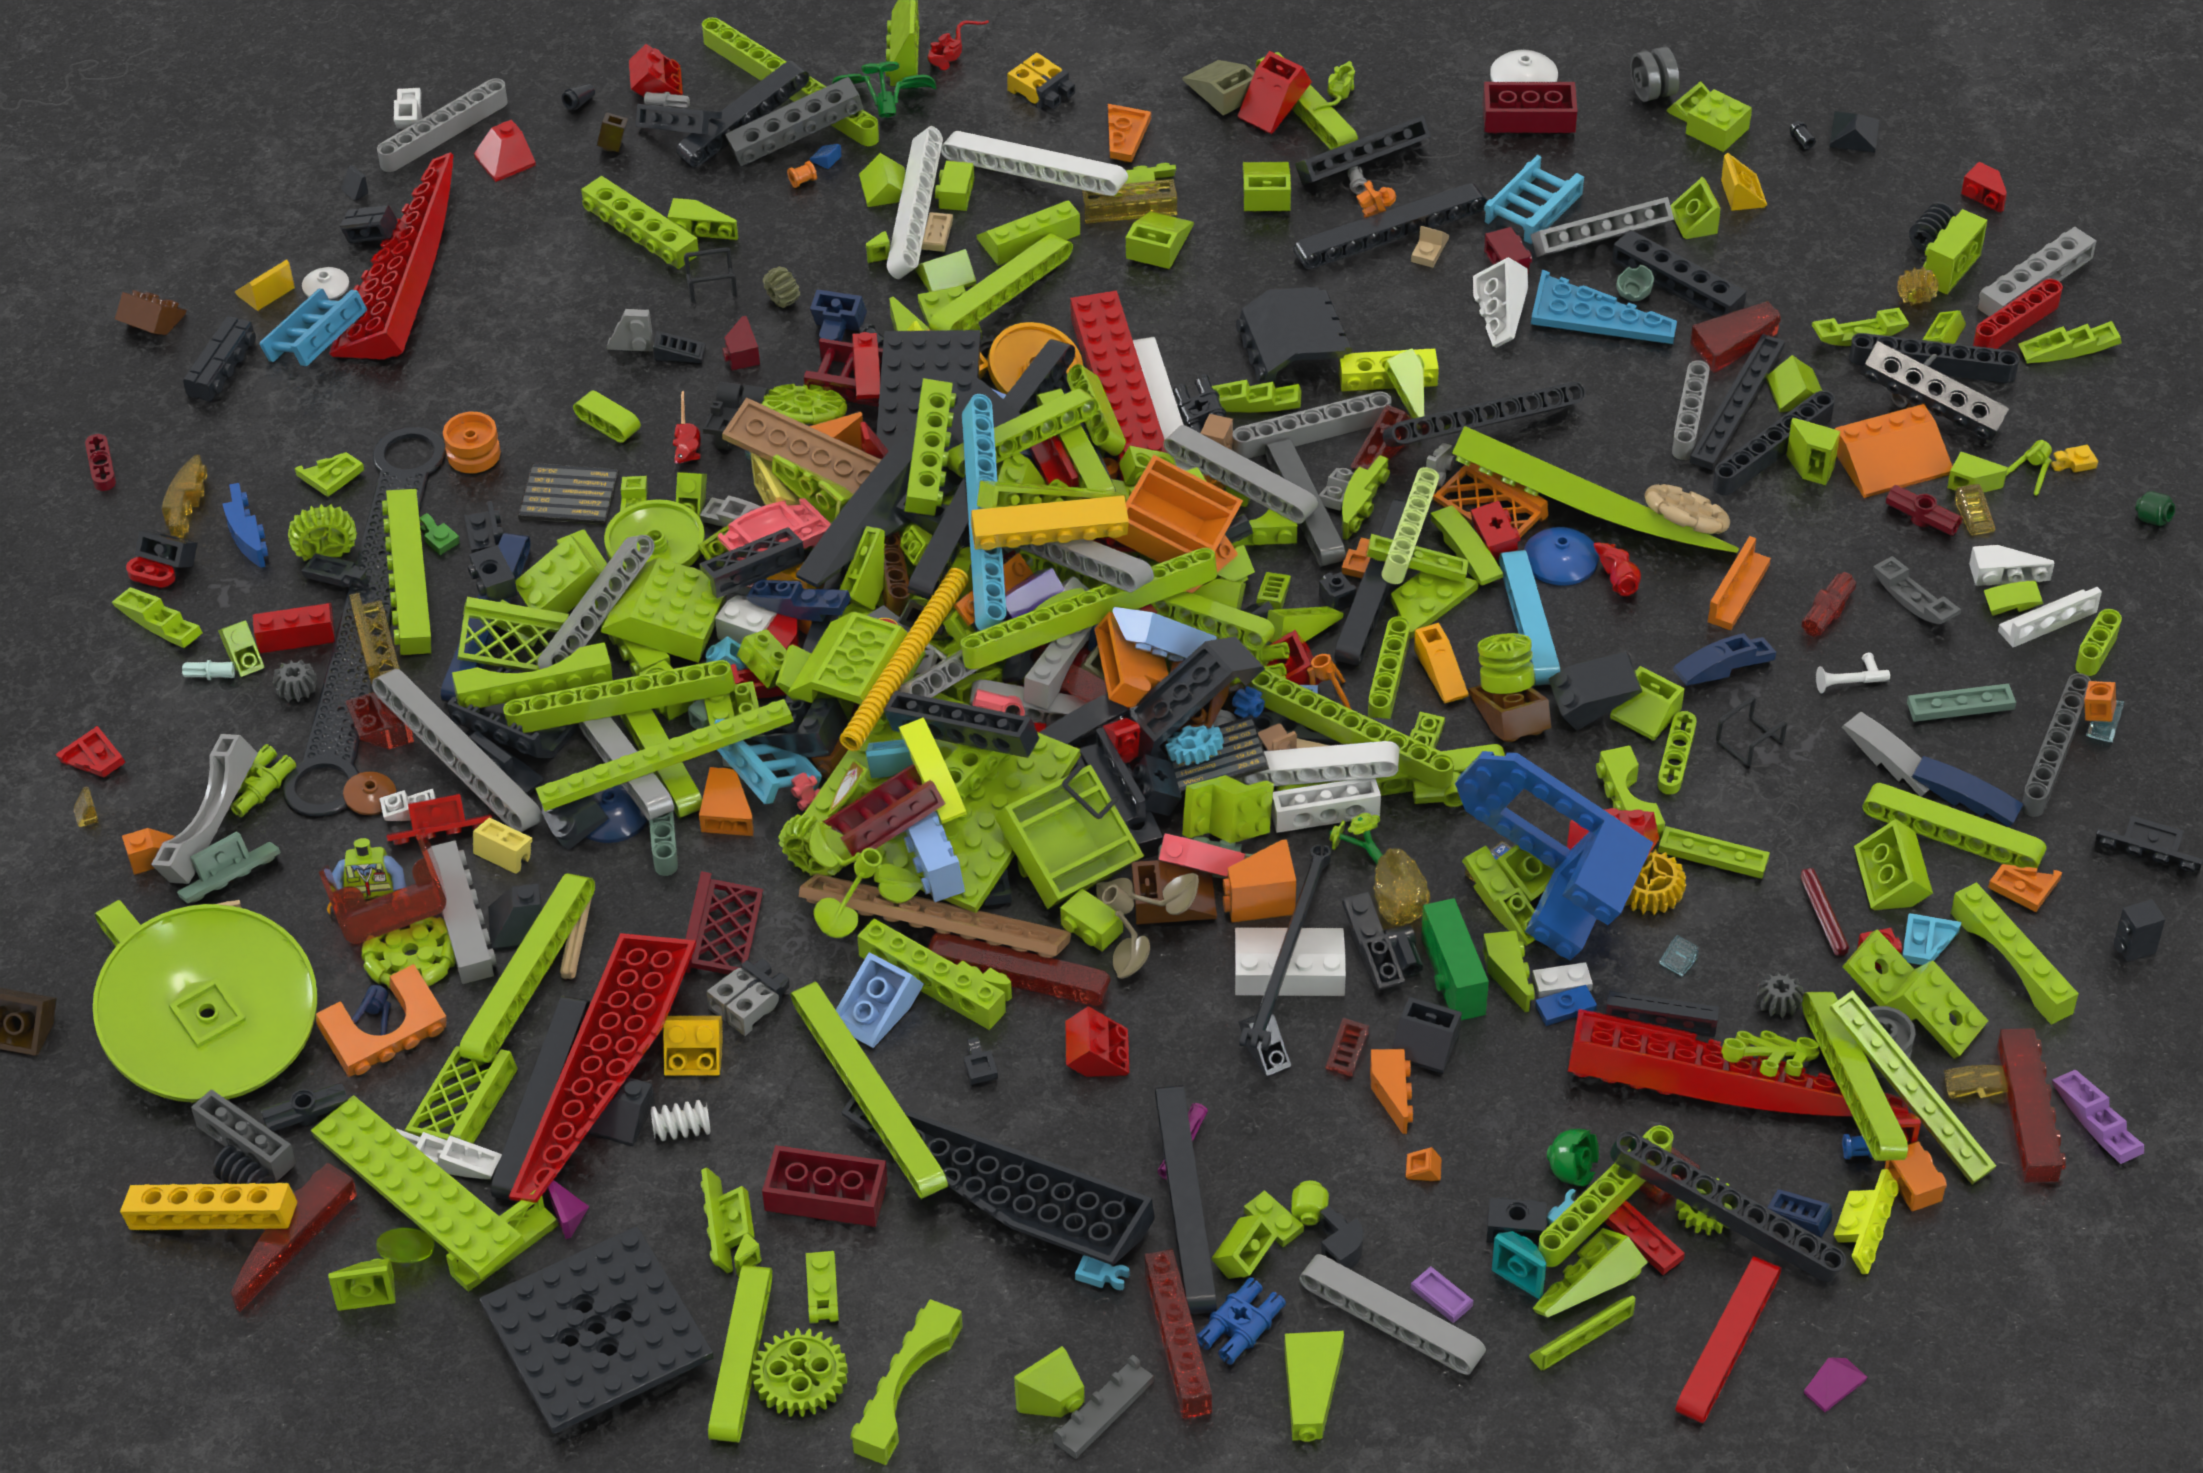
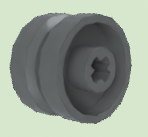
M1668 47L1655 48L1651 53L1642 51L1632 55L1630 64L1631 78L1640 100L1646 102L1658 99L1659 95L1667 97L1677 94L1680 82L1679 71L1675 57Z
M1888 1006L1869 1008V1011L1910 1060L1916 1034L1914 1024L1909 1017L1900 1010ZM1865 1054L1875 1076L1877 1078H1885L1883 1074L1878 1070V1068L1874 1065V1063L1870 1060V1058Z

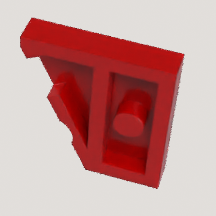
M98 726L56 754L61 763L101 777L107 776L126 763Z

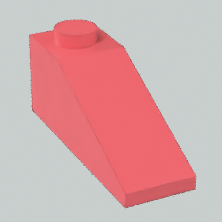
M1170 834L1164 835L1159 860L1223 877H1227L1228 867L1245 858V854Z

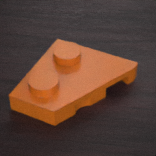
M2002 864L1989 881L1988 888L2037 912L2061 880L2062 872L2054 870L2053 874L2037 873V868H2019L2015 865Z

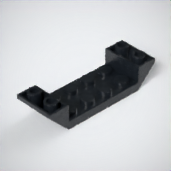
M1236 637L1205 641L1151 689L1135 707L1128 710L1126 718L1138 723L1140 726L1138 757L1135 760L1139 763L1144 755L1164 760L1167 755L1159 747L1164 741L1236 677L1247 686L1265 670L1264 666Z

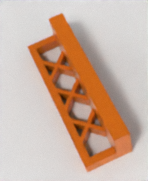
M1749 536L1710 601L1708 623L1731 631L1770 566L1771 558L1755 553L1756 538Z

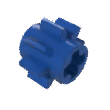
M1249 686L1245 690L1239 689L1232 700V705L1237 708L1234 713L1242 718L1258 717L1265 705V701L1260 698L1263 693Z

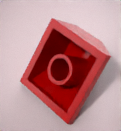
M512 119L492 127L474 153V157L495 182L536 165L522 131Z

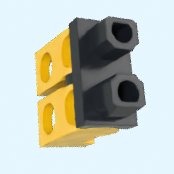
M1035 53L1025 60L1023 64L1018 65L1007 73V91L1013 94L1021 93L1030 102L1036 103V106L1040 109H1043L1045 106L1055 109L1061 103L1062 94L1068 98L1075 94V84L1069 81V72L1062 70L1039 53Z

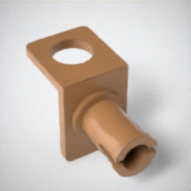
M1276 724L1258 732V737L1267 751L1297 749V734L1295 731L1287 734L1281 724Z

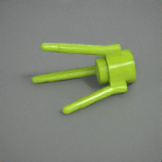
M2044 440L2036 441L2022 457L2007 469L2006 476L2027 459L2033 465L2042 464L2034 490L2035 496L2039 494L2047 468L2052 462L2049 458L2052 453L2049 443Z

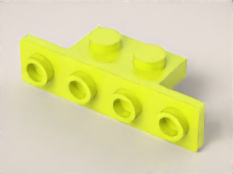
M1888 1169L1881 1170L1875 1190L1849 1191L1834 1232V1237L1838 1243L1856 1242L1852 1258L1862 1274H1868L1872 1263L1875 1261V1253L1879 1242L1883 1238V1230L1887 1219L1890 1217L1894 1198L1898 1194V1183Z

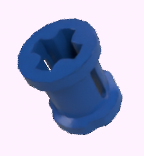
M1849 1134L1843 1135L1842 1148L1846 1160L1851 1159L1852 1156H1868L1873 1158L1863 1136L1850 1137Z

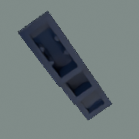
M1925 756L1921 758L1911 776L1952 805L1956 806L1960 802L1981 817L1988 813L2007 827L2014 823L2023 806V803L1976 776Z

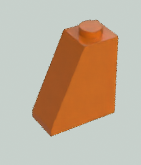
M709 768L699 813L701 832L745 836L754 835L752 814L738 774L734 769Z

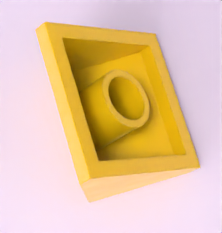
M1729 153L1725 154L1721 181L1731 210L1765 207L1767 202L1757 174Z
M288 260L283 261L242 286L235 293L255 310L259 311L295 288Z

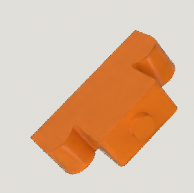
M1108 612L1095 627L1109 700L1133 708L1168 675L1165 657L1151 654L1152 649L1150 652L1136 649L1135 643L1125 639L1112 612Z

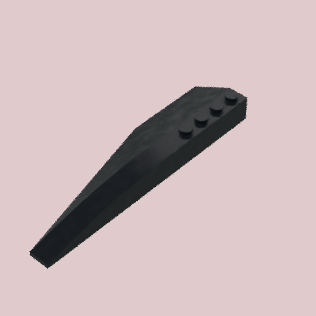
M852 1096L842 1110V1116L884 1143ZM902 1109L943 1170L948 1187L1011 1229L1113 1266L1144 1238L1155 1220L1151 1197Z

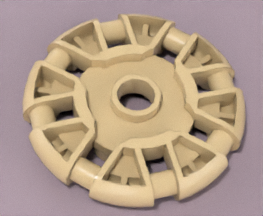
M1666 484L1652 485L1645 492V500L1648 506L1657 514H1663L1665 519L1679 526L1692 527L1693 531L1706 534H1720L1725 532L1730 526V519L1727 513L1717 504L1712 505L1709 499L1692 491L1686 493L1680 487Z

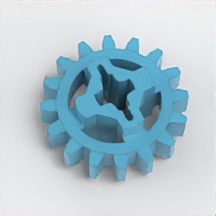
M1189 725L1182 728L1181 732L1173 733V737L1167 739L1168 744H1166V748L1171 761L1176 760L1177 764L1184 761L1186 765L1193 761L1199 764L1205 760L1208 761L1210 755H1218L1217 750L1223 749L1222 744L1224 740L1219 727L1212 725L1211 728H1206L1204 725L1200 727H1191Z

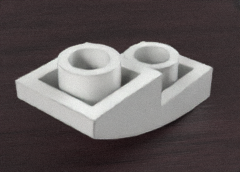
M433 789L407 796L404 790L381 797L380 803L385 821H409L411 818L408 804L435 799L436 794Z

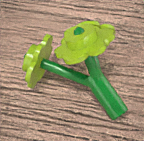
M1362 813L1351 820L1352 823L1348 831L1353 832L1355 835L1363 833L1366 842L1344 835L1346 822L1342 820L1339 827L1334 826L1333 830L1330 831L1329 840L1333 842V850L1339 845L1340 840H1344L1365 848L1377 866L1386 860L1372 841L1370 830L1375 829L1378 826L1377 823L1380 822L1378 815Z

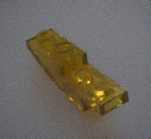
M194 455L179 470L166 492L162 505L165 523L169 525L171 535L183 539L184 534L189 530L187 515H191L192 507H199L200 497H204L203 479H207V467L202 465L200 455Z

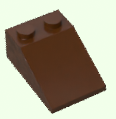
M1481 685L1468 688L1469 695L1490 729L1503 741H1516L1521 736L1528 734L1538 735L1542 733V730L1551 728L1549 701L1531 687L1521 692L1507 694L1487 692Z

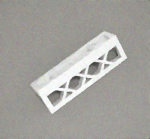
M2098 587L2086 592L2084 589L1999 624L1998 632L2012 647H2016L2097 613L2102 591Z

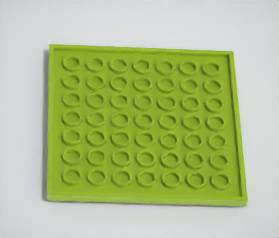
M941 693L931 697L966 704ZM888 720L885 725L876 723L860 750L847 751L804 814H807L810 818L815 816L819 821H825L829 818L828 812L834 795L853 760H856L868 769L862 781L874 788L892 778L893 776L871 778L866 750L869 743L903 739L900 732L893 731ZM1038 733L1040 739L1028 758L1010 754L1006 755L999 762L997 768L993 772H989L982 780L980 786L969 793L963 803L966 815L943 824L939 819V823L945 831L947 841H950L953 848L954 856L958 858L965 892L943 900L977 913L1015 856V852L997 823L995 816L1005 806L1068 776L1081 756L1080 749ZM934 739L944 761L960 745ZM843 804L837 812L845 808L847 805ZM906 832L898 834L876 849L882 857L880 865L894 864L914 873L921 879L924 878L923 873H917L912 859L916 857L914 852L909 853L904 840L907 837Z

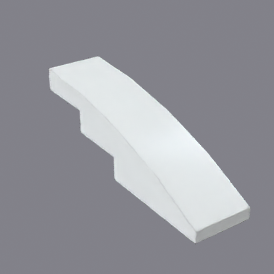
M396 1129L397 1132L451 1175L491 1180L502 1156L500 1153L453 1136H449L448 1140H444L423 1132L421 1137Z

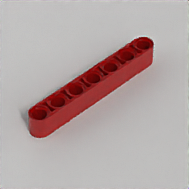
M1755 1256L1751 1259L1678 1399L1675 1412L1700 1423L1706 1421L1777 1284L1781 1267Z

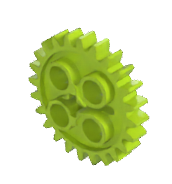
M796 1328L794 1336H790L786 1330L784 1331V1339L774 1335V1344L765 1342V1352H757L758 1360L753 1361L754 1371H752L754 1389L759 1392L760 1400L766 1399L768 1408L776 1404L777 1413H781L786 1408L788 1409L789 1416H792L795 1410H799L801 1417H804L805 1409H810L814 1415L818 1405L823 1409H827L826 1400L835 1403V1393L842 1394V1384H847L846 1374L848 1373L845 1353H841L839 1344L833 1346L832 1337L823 1341V1333L821 1331L814 1337L812 1336L811 1329H808L805 1335H801L799 1328Z

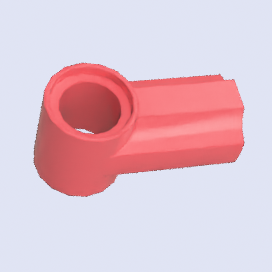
M977 689L972 706L1005 712L1008 706L1016 705L1019 707L1016 715L1024 716L1025 714L1023 703L1019 697L1004 696Z

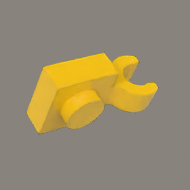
M2088 445L2067 448L2065 452L2057 451L2053 454L2057 461L2051 462L2055 471L2071 468L2073 472L2095 469L2098 464V460Z

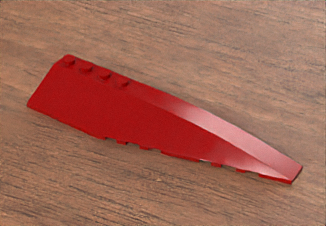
M451 152L432 159L420 179L422 184L415 188L411 194L413 197L410 205L405 204L401 210L404 215L401 219H397L398 223L393 230L391 238L383 240L380 245L383 249L373 256L371 260L373 266L370 271H364L361 276L362 284L355 286L353 289L357 290L367 311L333 341L329 352L332 357L386 359L391 356H398L404 351L431 274L442 235L454 155Z
M620 933L511 1190L510 1200L538 1202L660 1033L697 943L695 940Z
M1582 1009L1578 1010L1568 1071L1573 1072L1576 1076H1593L1601 1078V1080L1607 1083L1621 1082L1636 1089H1643L1644 1087L1655 1089L1658 1093L1664 1095L1674 1093L1734 1106L1799 1114L1853 1116L1838 1084L1830 1080V1075L1819 1073L1818 1077L1806 1074V1068L1803 1067L1800 1076H1791L1784 1071L1786 1062L1781 1061L1778 1064L1776 1076L1769 1077L1760 1072L1762 1061L1767 1060L1768 1056H1759L1758 1059L1753 1056H1743V1058L1739 1059V1062H1729L1723 1058L1720 1041L1709 1039L1708 1043L1696 1040L1697 1034ZM1884 1093L1893 1113H1908V1105L1901 1097Z

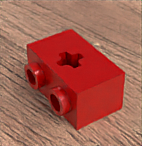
M1499 501L1471 510L1473 528L1495 560L1499 559L1500 553L1518 551L1519 532L1516 527L1512 528L1509 511L1507 508L1503 509Z

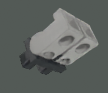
M763 958L754 964L746 960L741 964V968L734 970L707 990L708 1009L717 1016H722L724 1021H728L729 1025L746 1036L753 1030L752 1025L783 1003L782 994L790 987L789 978L783 973H778L773 978H770L769 975L772 973L771 966Z

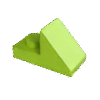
M956 609L952 610L942 622L947 633L954 638L949 641L943 652L953 654L956 651H960L961 640L968 635L976 633L971 625L967 626Z

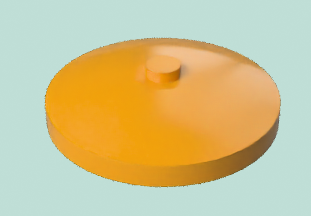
M1019 323L1006 328L995 338L988 354V372L996 388L1001 393L1007 395L1050 339L1072 344L1075 347V357L1072 364L1066 370L1067 374L1074 365L1081 364L1083 366L1081 354L1071 339L1061 331L1041 323Z

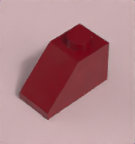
M742 316L725 336L726 347L722 348L724 361H729L732 371L760 364L757 342L747 316Z

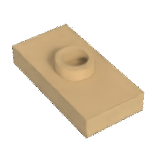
M929 213L921 247L922 250L945 252L953 222V214Z

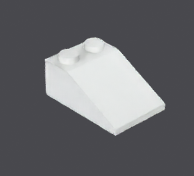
M736 595L726 602L715 618L718 639L723 640L728 636L741 644L745 636L767 629L777 613L748 601L747 596Z

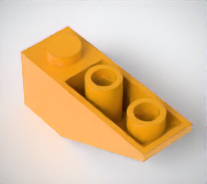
M1436 623L1415 629L1414 651L1443 702L1448 703L1468 697V691L1451 644L1440 624Z

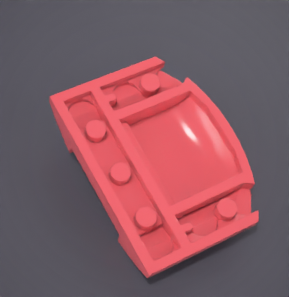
M805 498L799 499L800 505L787 506L785 500L762 506L742 515L728 525L729 531L725 535L721 532L718 534V540L731 551L789 527L803 541L804 549L809 546L814 549L831 523ZM786 537L777 542H786L789 541V539ZM760 548L755 551H765L768 548ZM738 557L737 559H738L739 561H741V560H743V559H745V558H743V557Z

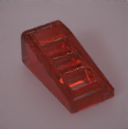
M1346 1018L1342 1019L1326 1064V1069L1353 1076L1369 1035V1025ZM1346 1033L1359 1037V1039H1352L1345 1035ZM1342 1042L1355 1045L1356 1048L1354 1049L1342 1045ZM1339 1050L1353 1054L1352 1058L1338 1054ZM1335 1059L1348 1062L1350 1065L1345 1067L1334 1062Z

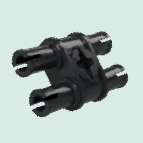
M1206 374L1201 375L1204 383L1200 381L1199 376L1194 380L1199 395L1190 398L1185 384H1178L1181 393L1178 391L1177 386H1174L1172 389L1183 425L1201 433L1209 414L1226 417V410L1222 407L1219 400L1220 395L1216 390H1213L1210 378Z

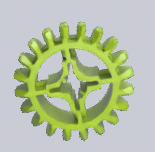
M321 504L319 508L311 506L309 511L302 510L301 515L294 516V521L290 522L288 529L290 546L297 556L303 557L304 561L311 559L315 553L333 558H341L343 552L348 553L350 548L355 546L354 542L357 535L354 520L350 517L348 511H343L341 507L334 509L332 504L328 507H323Z
M797 814L788 820L778 836L780 839L779 845L783 848L782 852L788 855V860L793 861L795 867H800L803 872L806 871L811 876L814 874L835 876L843 866L838 863L834 868L823 867L815 861L809 846L810 836L817 822L830 829L831 826L826 825L824 820L819 821L815 816L810 818L807 814L802 816Z

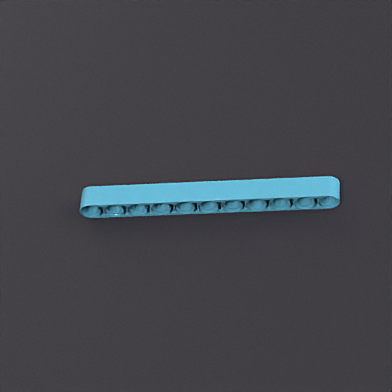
M975 394L962 412L975 624L981 631L1002 622L1006 616L1002 547L992 550H975L971 510L984 509L977 506L980 480L997 482L992 403L987 396Z

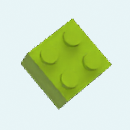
M1713 89L1688 112L1686 134L1724 152L1749 129L1752 107Z

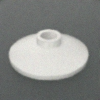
M333 267L316 269L310 272L302 282L303 292L308 298L317 289L321 288L324 289L329 300H333L342 296L349 287L347 274Z

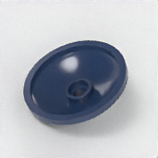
M620 784L595 793L609 819L586 836V838L601 843L624 841L638 834L649 820Z

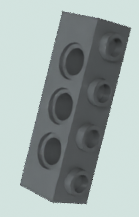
M212 1089L191 1107L199 1129L225 1147L228 1145L235 1146L237 1151H242L245 1156L252 1158L253 1162L256 1161L261 1167L268 1169L269 1175L275 1177V1182L296 1165L290 1143Z

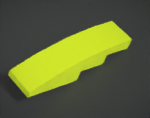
M921 718L899 727L900 734L910 752L911 759L921 777L922 784L929 780L933 781L946 803L935 810L941 823L943 824L966 815V809L925 719Z

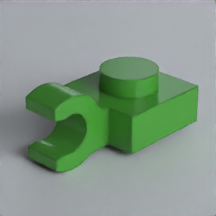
M427 513L419 518V521L423 523L420 529L425 533V542L439 555L460 543L459 536L445 523L437 526L433 518Z

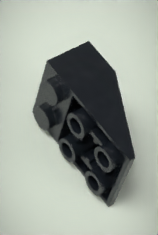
M837 698L814 699L812 703L804 700L785 701L794 722L751 737L754 741L805 757L830 756L848 723V719Z

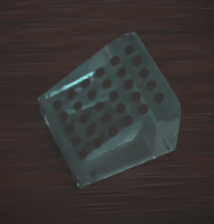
M1676 935L1662 956L1660 964L1683 976L1697 960L1699 948Z

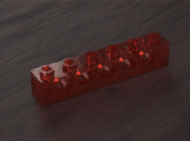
M1173 1249L1145 1254V1276L1182 1417L1184 1419L1212 1413V1392Z

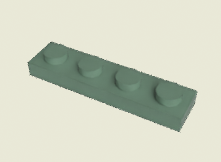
M2000 684L1909 695L1907 705L1915 722L2014 710L2016 701L2010 685Z

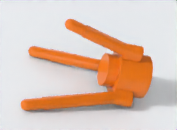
M1330 654L1315 656L1311 661L1312 667L1307 669L1310 685H1315V677L1321 681L1331 680L1343 705L1351 709L1337 680L1339 679L1341 683H1345V679L1333 663Z

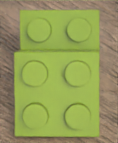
M1224 775L1187 785L1182 835L1193 838L1210 833L1231 844L1270 833L1274 784L1266 780L1245 785Z

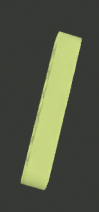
M1420 468L1417 472L1382 570L1383 579L1389 583H1402L1439 480V474L1431 468Z

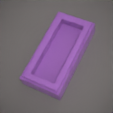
M1431 1266L1411 1283V1290L1452 1323L1457 1321L1473 1306V1300Z

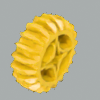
M1655 849L1645 860L1625 906L1631 905L1632 911L1641 909L1643 914L1646 911H1651L1653 915H1655L1657 910L1665 913L1668 907L1674 909L1676 902H1680L1686 888L1685 872L1682 871V864H1676L1675 857L1668 858L1666 852L1658 854Z

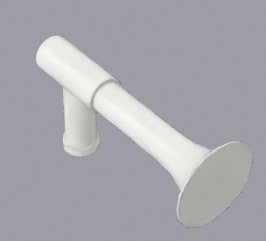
M1865 653L1862 656V660L1865 662L1868 671L1831 674L1825 672L1823 667L1820 666L1816 673V683L1819 692L1824 693L1825 688L1833 684L1886 682L1890 680L1889 670H1878L1873 654Z

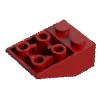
M1269 51L1255 70L1238 118L1272 134L1312 83L1305 69Z

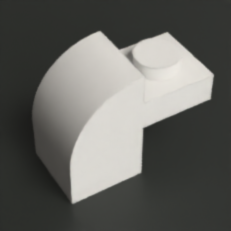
M420 88L397 89V100H394V122L397 130L406 129L422 119Z

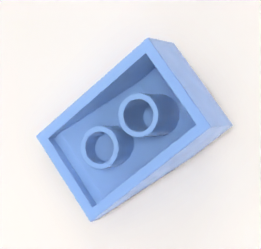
M869 952L836 1011L855 1039L874 1048L911 1008L924 984L912 974Z

